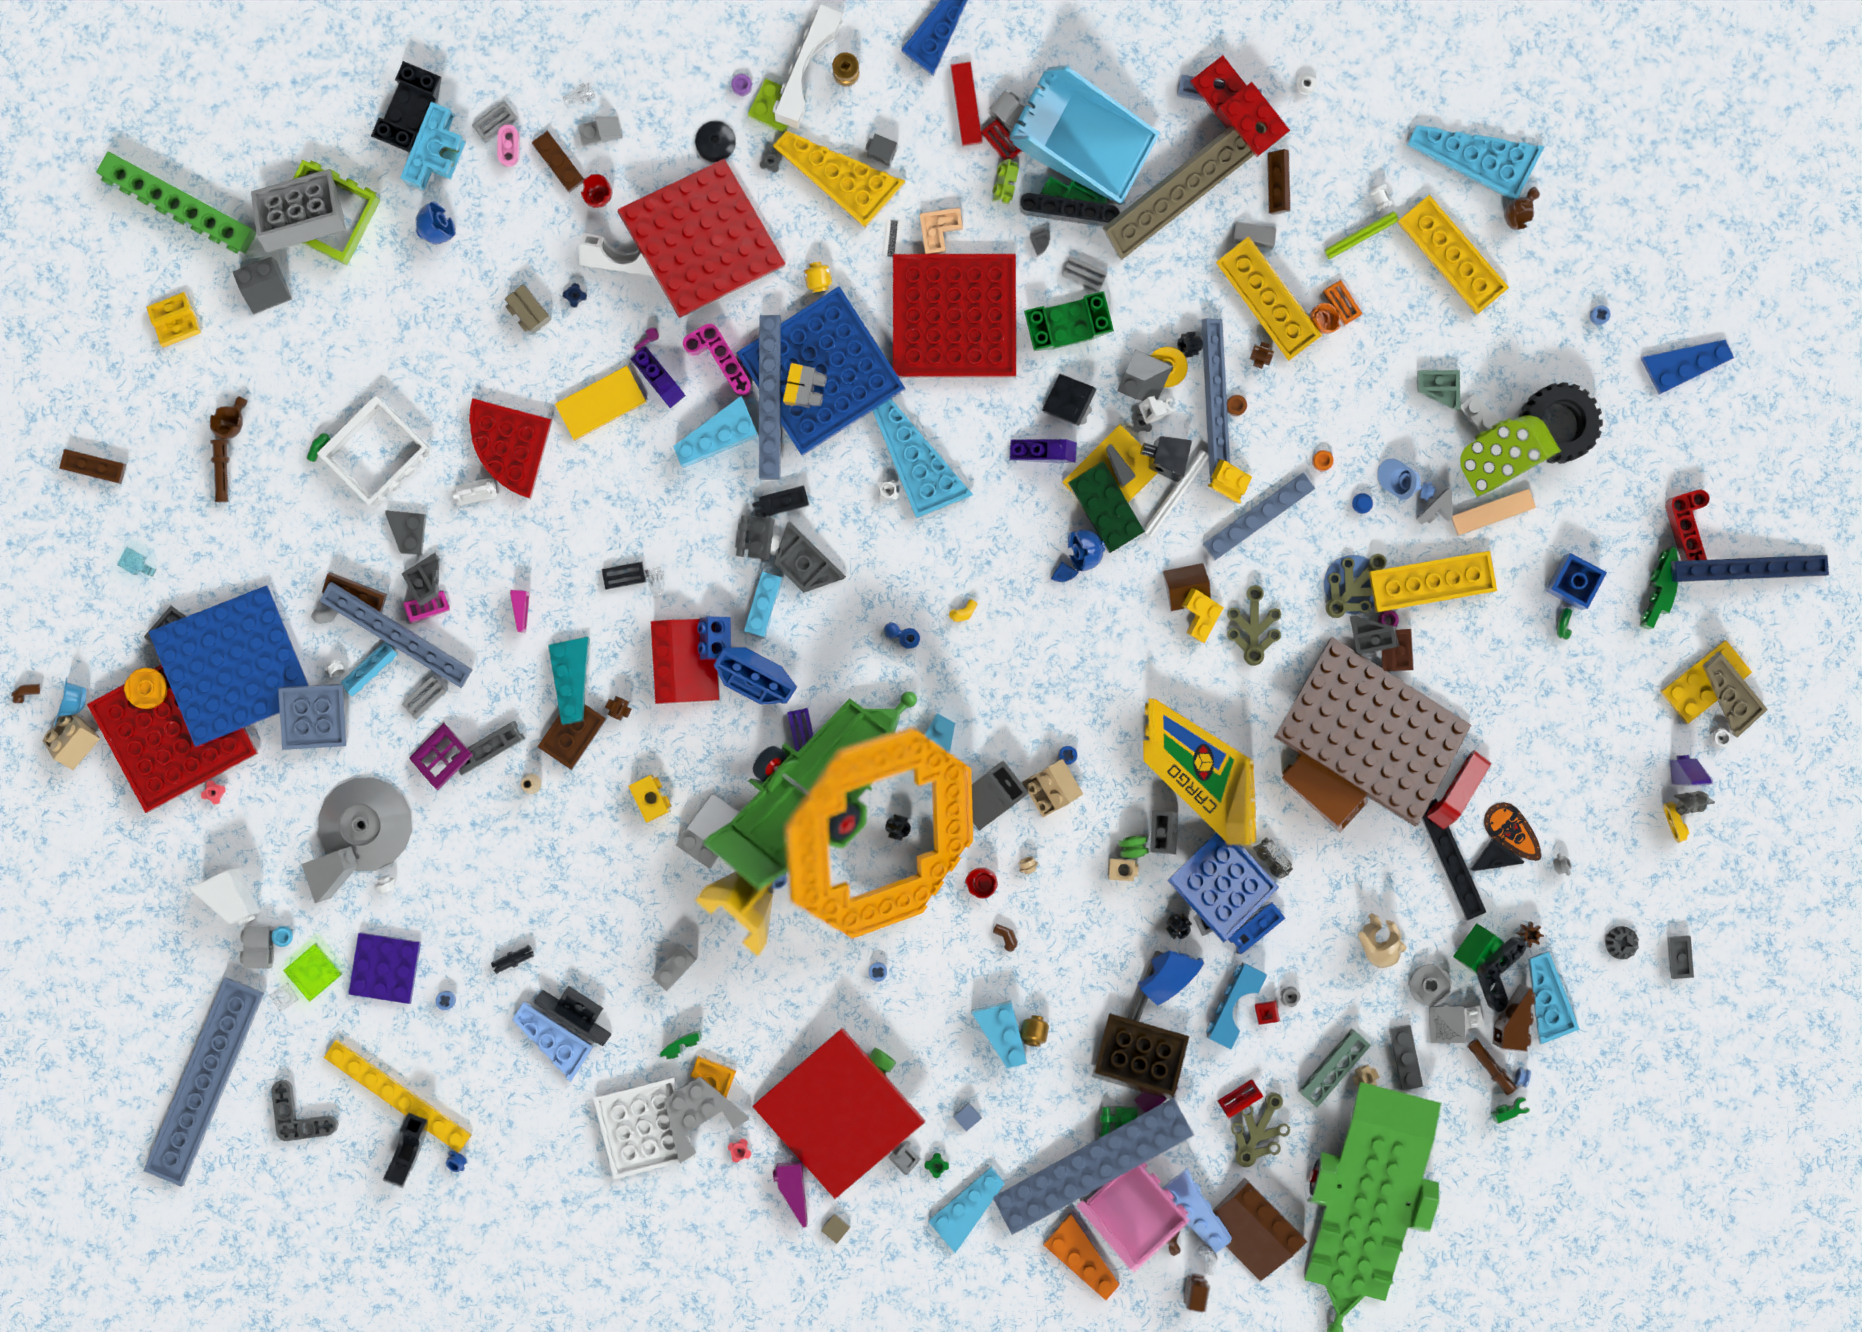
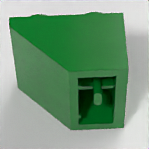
M1476 923L1453 957L1477 975L1478 967L1498 950L1504 942L1494 933Z

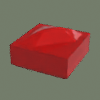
M1276 1000L1254 1004L1258 1025L1280 1021Z

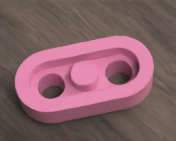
M503 125L498 131L497 156L501 164L506 167L515 166L519 161V132L512 125ZM508 134L513 135V137L510 140L506 139V136ZM512 154V159L506 160V156Z

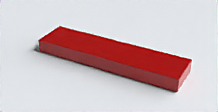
M971 62L951 64L962 146L982 144Z

